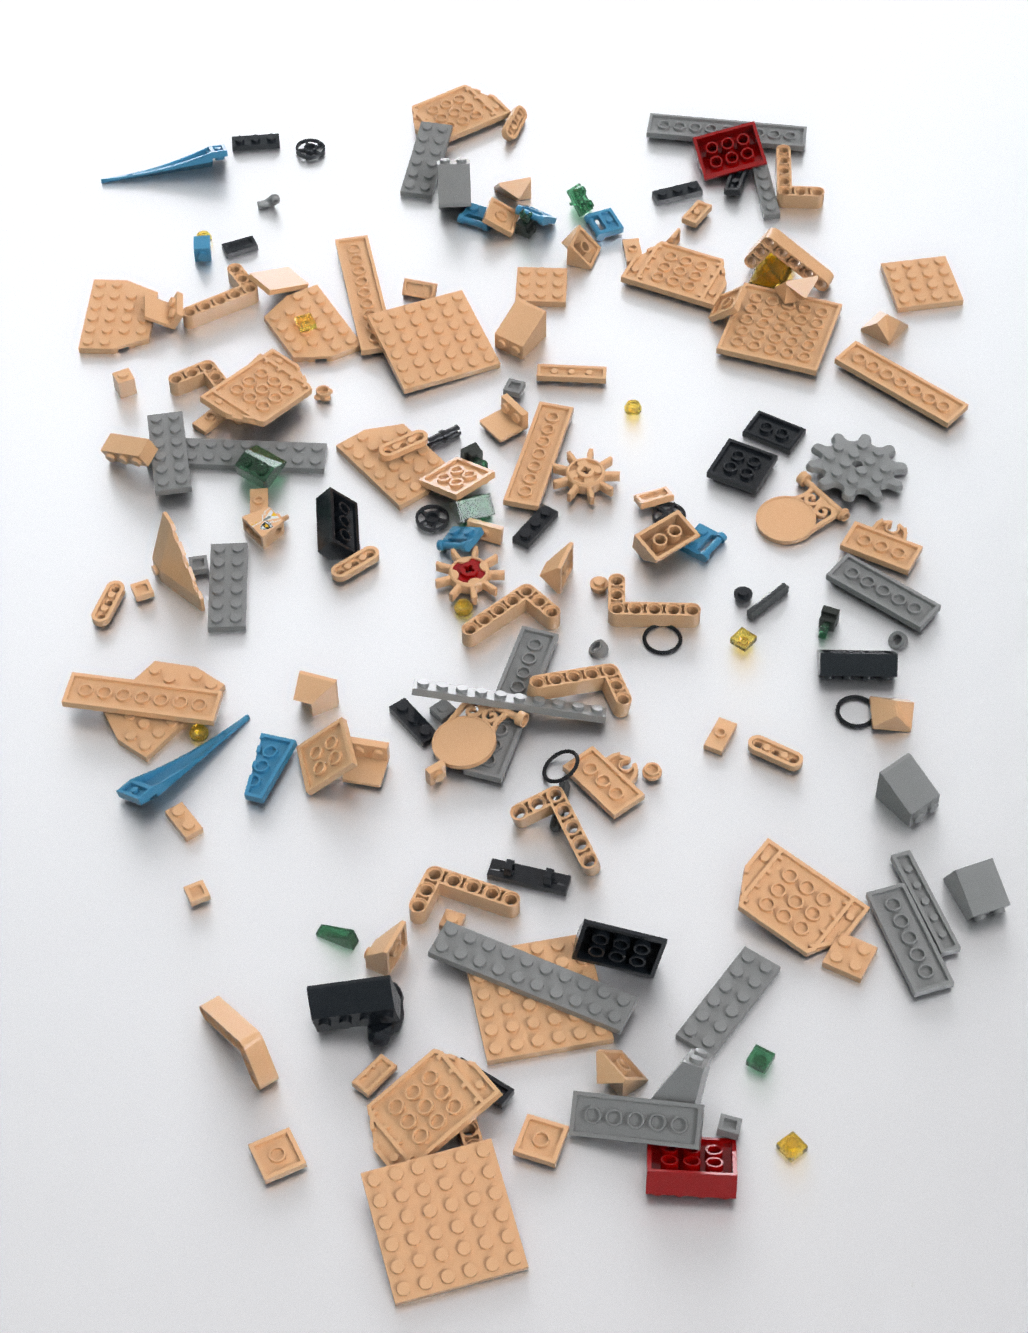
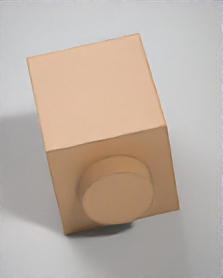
M129 368L112 373L115 390L121 399L137 394L135 378Z

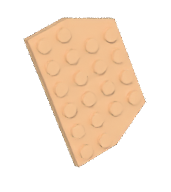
M465 84L412 106L416 135L418 134L421 121L452 125L453 130L449 142L508 118L511 113L495 95L483 94L481 90L471 88Z
M664 241L648 248L647 252L642 255H635L621 275V282L709 309L714 308L721 294H724L727 285L724 259Z
M94 279L79 342V353L115 354L118 353L119 349L126 347L132 349L136 346L150 343L154 322L144 319V295L147 294L159 298L158 292L128 280Z
M318 285L287 295L264 316V322L294 362H315V359L334 361L360 351L358 337Z
M272 348L201 395L200 402L226 419L265 427L310 396L312 388L307 383L305 375H302L299 365Z
M404 424L365 429L337 444L336 450L399 511L429 495L431 490L422 487L419 479L445 464L427 445L394 460H382L379 456L381 445L412 432Z
M154 661L134 679L223 692L226 690L225 684L197 667ZM103 712L118 744L146 762L189 724L187 722Z
M767 838L744 867L737 910L803 956L808 957L831 947L839 931L844 933L842 935H851L869 912L870 907Z
M433 1049L367 1105L370 1117V1130L372 1131L374 1141L373 1149L387 1166L434 1154L503 1094L475 1062L466 1061L455 1055L445 1054L443 1051Z

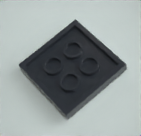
M729 438L708 469L706 477L756 495L777 462L778 455Z

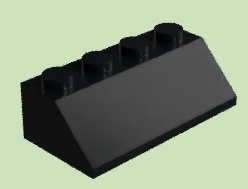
M329 487L316 498L318 552L331 560L345 559L360 550L357 502Z
M817 650L818 674L823 676V679H834V676H842L844 680H853L854 676H861V680H873V677H881L880 680H892V677H897L898 654L894 651Z
M390 975L307 986L311 1020L317 1032L400 1021L401 998Z

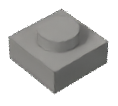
M509 378L503 389V395L507 393L511 397L520 399L526 387L525 382Z
M207 555L188 557L189 567L191 566L194 575L209 573Z
M440 700L429 708L430 713L442 724L456 710L447 700Z
M721 1113L716 1135L738 1141L742 1119Z

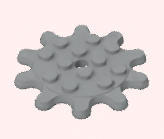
M836 433L831 438L832 446L817 443L811 448L812 454L820 459L809 461L806 465V470L823 476L817 483L819 489H840L844 501L852 502L857 495L864 494L873 502H881L883 499L881 490L889 489L894 492H900L903 489L902 482L894 476L906 474L908 468L905 463L895 462L890 459L896 453L892 445L876 447L871 444V437L867 434H862L857 441H849L842 434Z

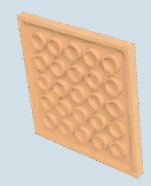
M744 282V286L747 289L745 299L741 303L739 312L735 315H730L716 348V353L816 376L841 313L842 304L808 296L802 301L784 304L775 289Z
M462 290L367 315V321L404 394L500 368L501 363Z
M576 935L512 945L514 948L599 982L595 964L572 959ZM467 973L487 1065L614 1043L613 1033L609 1030Z
M491 1138L361 1173L362 1183L395 1306L528 1270L529 1266Z

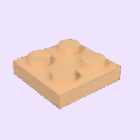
M491 197L482 222L511 237L519 215L515 214V209Z
M742 285L721 294L710 312L709 320L715 322L723 320L731 314L735 315L738 313L741 303L745 299L746 287Z
M839 931L822 961V967L861 983L877 953L878 947L850 935H842L844 933Z
M527 1114L513 1149V1155L555 1168L567 1138L569 1126Z
M289 1127L248 1144L265 1184L307 1167L306 1161Z

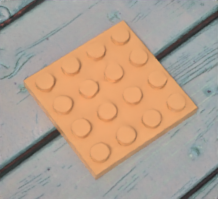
M946 256L881 263L880 269L897 313L963 305V297Z

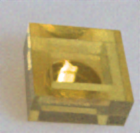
M311 313L295 317V323L300 333L317 329L316 322Z
M743 627L730 638V643L744 652L757 641V636Z
M794 1131L776 1144V1148L791 1163L808 1150V1146Z

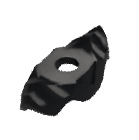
M395 982L393 983L401 998L400 1021L367 1026L369 1046L387 1045L390 1037L398 1032L404 1020V996L401 988Z

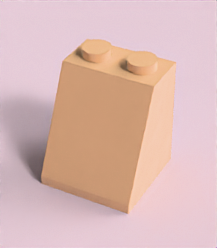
M518 298L495 332V347L523 360L546 337V311Z

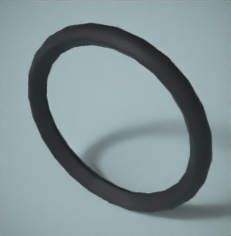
M652 625L645 630L642 640L645 647L651 652L670 654L681 646L682 635L672 625ZM667 627L676 632L679 641L674 648L660 651L649 646L646 640L647 634L654 628Z
M850 695L842 698L837 703L836 715L843 724L853 728H862L872 723L870 719L862 724H852L844 720L840 714V706L843 702L849 699H861L870 705L868 698L860 695Z
M570 749L561 750L553 754L543 767L542 775L544 780L549 783H560L570 778L579 766V755ZM565 753L574 755L575 765L567 775L556 780L547 777V767L556 757Z

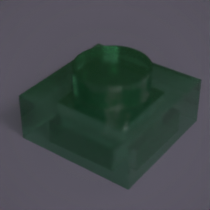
M756 1044L746 1060V1065L765 1074L775 1059V1053Z

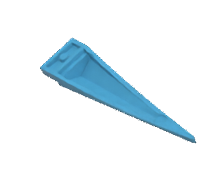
M224 144L212 145L153 168L103 178L101 183L213 167L212 159L223 160L228 156V152Z
M245 715L212 739L179 758L130 779L116 791L118 796L141 806L149 802V800L158 797L250 719L249 715Z

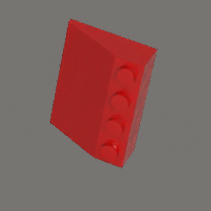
M755 121L692 138L696 159L705 181L767 165Z
M702 1137L700 1150L647 1144L646 1194L655 1196L674 1195L676 1197H710L724 1200L736 1199L738 1177L736 1140Z

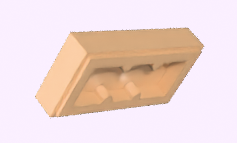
M639 238L622 239L625 260L628 266L635 255H642Z
M404 278L402 295L423 299L436 297L438 284Z
M210 409L194 421L192 427L206 436L225 421L226 418Z
M666 486L634 495V502L641 510L674 501V495Z
M268 488L250 489V513L269 507Z
M473 518L467 520V527H482L484 534L480 540L501 545L503 542V526Z
M719 717L705 741L703 749L722 755L737 729V723Z
M380 1054L352 1081V1086L369 1098L397 1070V1065L383 1054Z

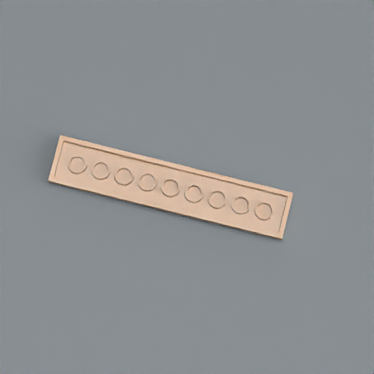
M368 235L335 239L361 355L383 353L367 321V315L386 310Z

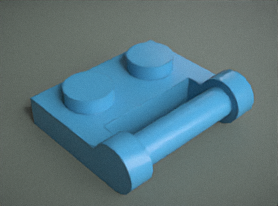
M471 203V207H466L458 215V223L470 224L487 232L491 228L482 222L487 207Z
M518 205L515 209V214L524 215L537 221L542 226L555 224L557 220L556 217L532 206Z
M611 208L589 213L584 217L586 224H589L595 233L597 241H603L605 237L624 232L623 225ZM595 220L599 221V223L603 227V230L599 229V227L595 223Z
M699 523L695 529L701 535L700 538L679 550L702 562H706L710 558V554L720 543L723 544L727 540V536L723 532H716ZM712 539L713 541L710 543V545L705 550H702L705 547V545Z
M453 526L443 540L437 541L436 547L439 551L454 548L455 550L469 552L482 537L484 531L482 527Z

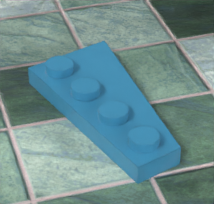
M261 733L260 745L257 746L256 759L252 764V774L249 775L244 793L246 800L264 804L297 747L296 740Z

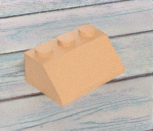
M676 510L635 534L632 548L643 560L657 563L700 538L701 535L683 514Z

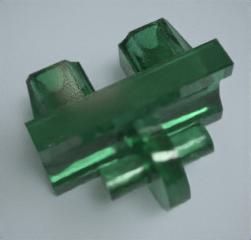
M577 183L572 188L566 190L571 200L569 205H573L579 217L591 211L594 204L592 200L588 199L586 188Z

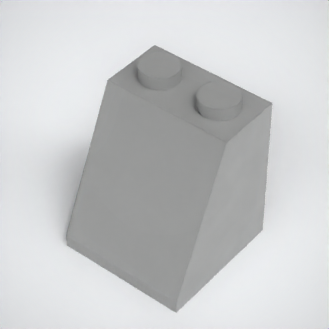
M442 158L440 161H437L439 208L471 207L470 160H466V158H457V160Z
M907 753L879 772L875 797L909 827L914 823L920 822L929 812L933 813L938 808L940 794L912 755Z
M993 858L957 869L943 878L944 883L967 921L974 919L975 922L987 918L986 914L993 913L994 916L1006 912L1004 908L1011 905Z
M692 1048L660 1085L651 1099L700 1104L713 1055L708 1054L704 1049Z

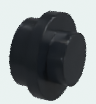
M741 586L734 590V598L738 603L746 604L752 599L753 593L750 588Z

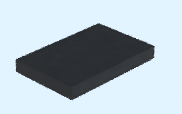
M759 410L743 430L742 436L790 455L805 435L806 429Z

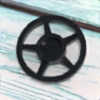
M303 139L295 147L296 154L306 160L318 159L323 157L325 153V145L318 139ZM305 143L304 148L298 149L302 144ZM320 147L323 148L321 152L317 151Z
M667 502L655 506L652 511V520L656 523L675 512L674 508L680 510L685 518L686 512L683 507L675 502ZM657 511L661 512L662 515L656 519L655 513Z
M426 505L417 511L415 521L420 529L436 533L445 529L449 524V513L442 506ZM428 509H437L436 511L425 512ZM442 511L447 519L440 518L439 512ZM420 514L425 517V520L421 522L418 520ZM438 523H444L443 525L436 527ZM427 524H428V525H431L432 528H428V527H425V526H423V525H427Z

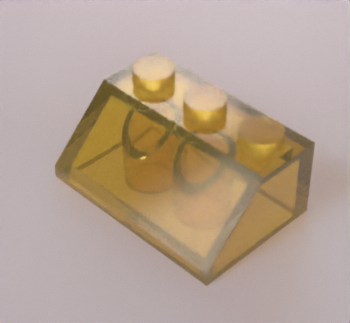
M770 253L754 269L748 283L775 289V286L787 281L792 269Z

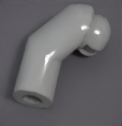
M271 194L265 200L257 201L258 209L279 204L280 197L277 194Z

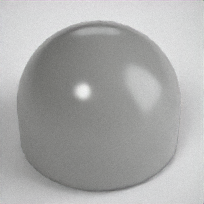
M895 631L889 636L888 644L895 650L905 649L908 645V637L901 631ZM896 638H902L899 645L893 644Z
M602 639L594 641L589 647V653L595 658H603L608 654V645Z

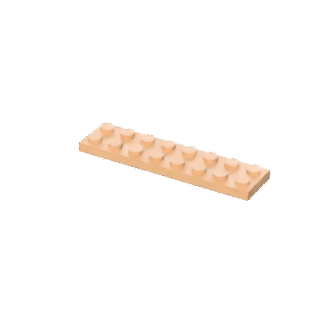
M857 341L835 358L834 364L946 428L968 410L969 404Z
M539 402L504 496L503 505L534 511L540 508L553 472V464L556 463L574 413V407Z
M72 672L61 702L63 707L214 726L223 699V691Z

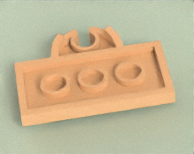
M882 518L872 527L855 521L840 544V550L908 576L920 556L923 546L907 541V528H904L900 523L897 525L896 531H889L893 521L883 520Z
M594 746L579 755V766L570 778L614 820L644 800L645 794L634 785L638 778L637 764L633 763L632 767L628 770L621 768L631 763L630 757L617 752L605 758ZM575 758L563 765V771L566 774L573 769L576 761Z

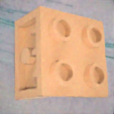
M176 292L169 302L145 294L144 319L175 330L184 316L183 293Z
M506 393L501 396V409L481 419L480 425L501 443L528 428V412Z
M351 737L358 766L343 775V782L380 788L390 759L389 742Z

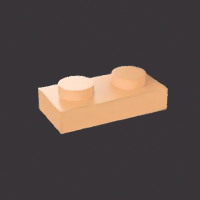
M697 200L683 215L681 223L696 228L712 211V205Z
M183 802L165 811L168 820L186 842L204 833L203 827Z

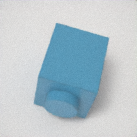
M210 235L193 236L195 262L212 261Z

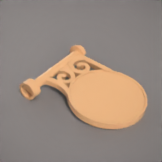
M803 471L797 476L796 482L801 487L807 486L809 489L797 496H778L764 502L757 511L756 526L760 534L767 540L777 544L791 545L806 540L812 533L835 519L843 522L850 517L849 509H842L811 481V475ZM816 518L823 519L822 521L816 524Z
M461 703L449 719L435 731L432 738L434 756L438 761L442 760L448 768L465 770L477 767L486 762L494 753L497 744L496 731L501 722L506 718H511L514 720L515 725L524 728L530 716L522 710L517 713L509 709ZM465 710L466 716H460Z

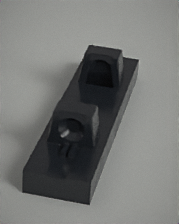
M492 858L487 872V879L564 897H566L571 883L570 875L556 873L551 868L543 870L516 864L515 860L511 859L503 861Z

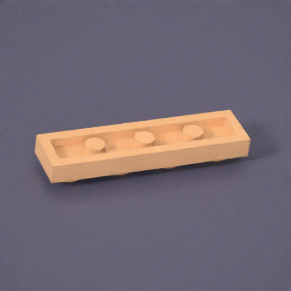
M538 364L537 381L606 384L607 367Z

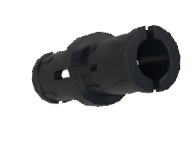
M456 424L446 430H439L437 434L428 437L429 442L427 446L432 448L440 443H447L449 439L461 435V431H458L460 427Z

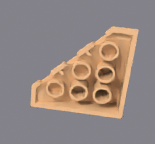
M163 512L152 556V572L160 578L161 582L200 611H204V598L195 582L196 578L191 566L189 567L185 557L186 553L182 542H179L175 532L176 527L168 513Z

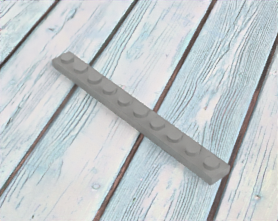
M414 679L412 695L515 711L522 710L529 713L605 724L607 708L600 705L591 706L580 702L571 703L561 699L551 700L541 696L531 697L521 693L511 694L502 690L491 691L482 687L471 688L466 685H451L446 682H431L426 679Z

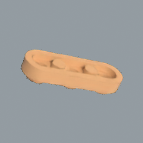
M518 105L512 109L501 131L502 137L510 142L517 138L527 119V112L524 107Z
M415 430L380 446L379 456L382 460L391 461L424 447L428 443V434L424 430Z
M367 546L335 564L331 568L332 579L337 582H344L377 563L380 558L379 550L374 546Z
M111 581L106 585L91 614L94 625L103 627L112 620L125 595V587L121 581Z
M754 735L748 740V750L753 755L789 771L801 769L803 756L799 752L761 735Z

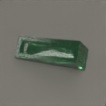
M321 924L316 932L317 937L354 950L359 942L355 931L352 929Z

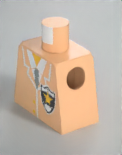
M265 507L242 517L244 530L263 549L267 548L284 534V522L289 519L285 510L275 513L270 507Z

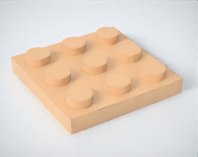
M517 268L515 301L520 298L534 306L566 307L567 268Z
M455 457L420 478L419 483L424 488L458 501L494 479L495 471L463 458Z
M343 717L296 747L306 793L310 795L315 794L358 766L347 720Z

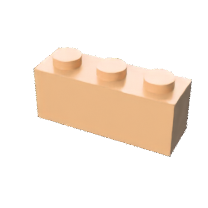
M110 433L100 451L108 461L113 463L121 462L125 465L134 464L138 467H149L158 448L147 438Z

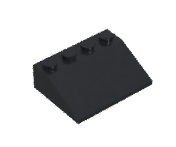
M584 919L579 926L575 938L572 959L654 978L668 939Z

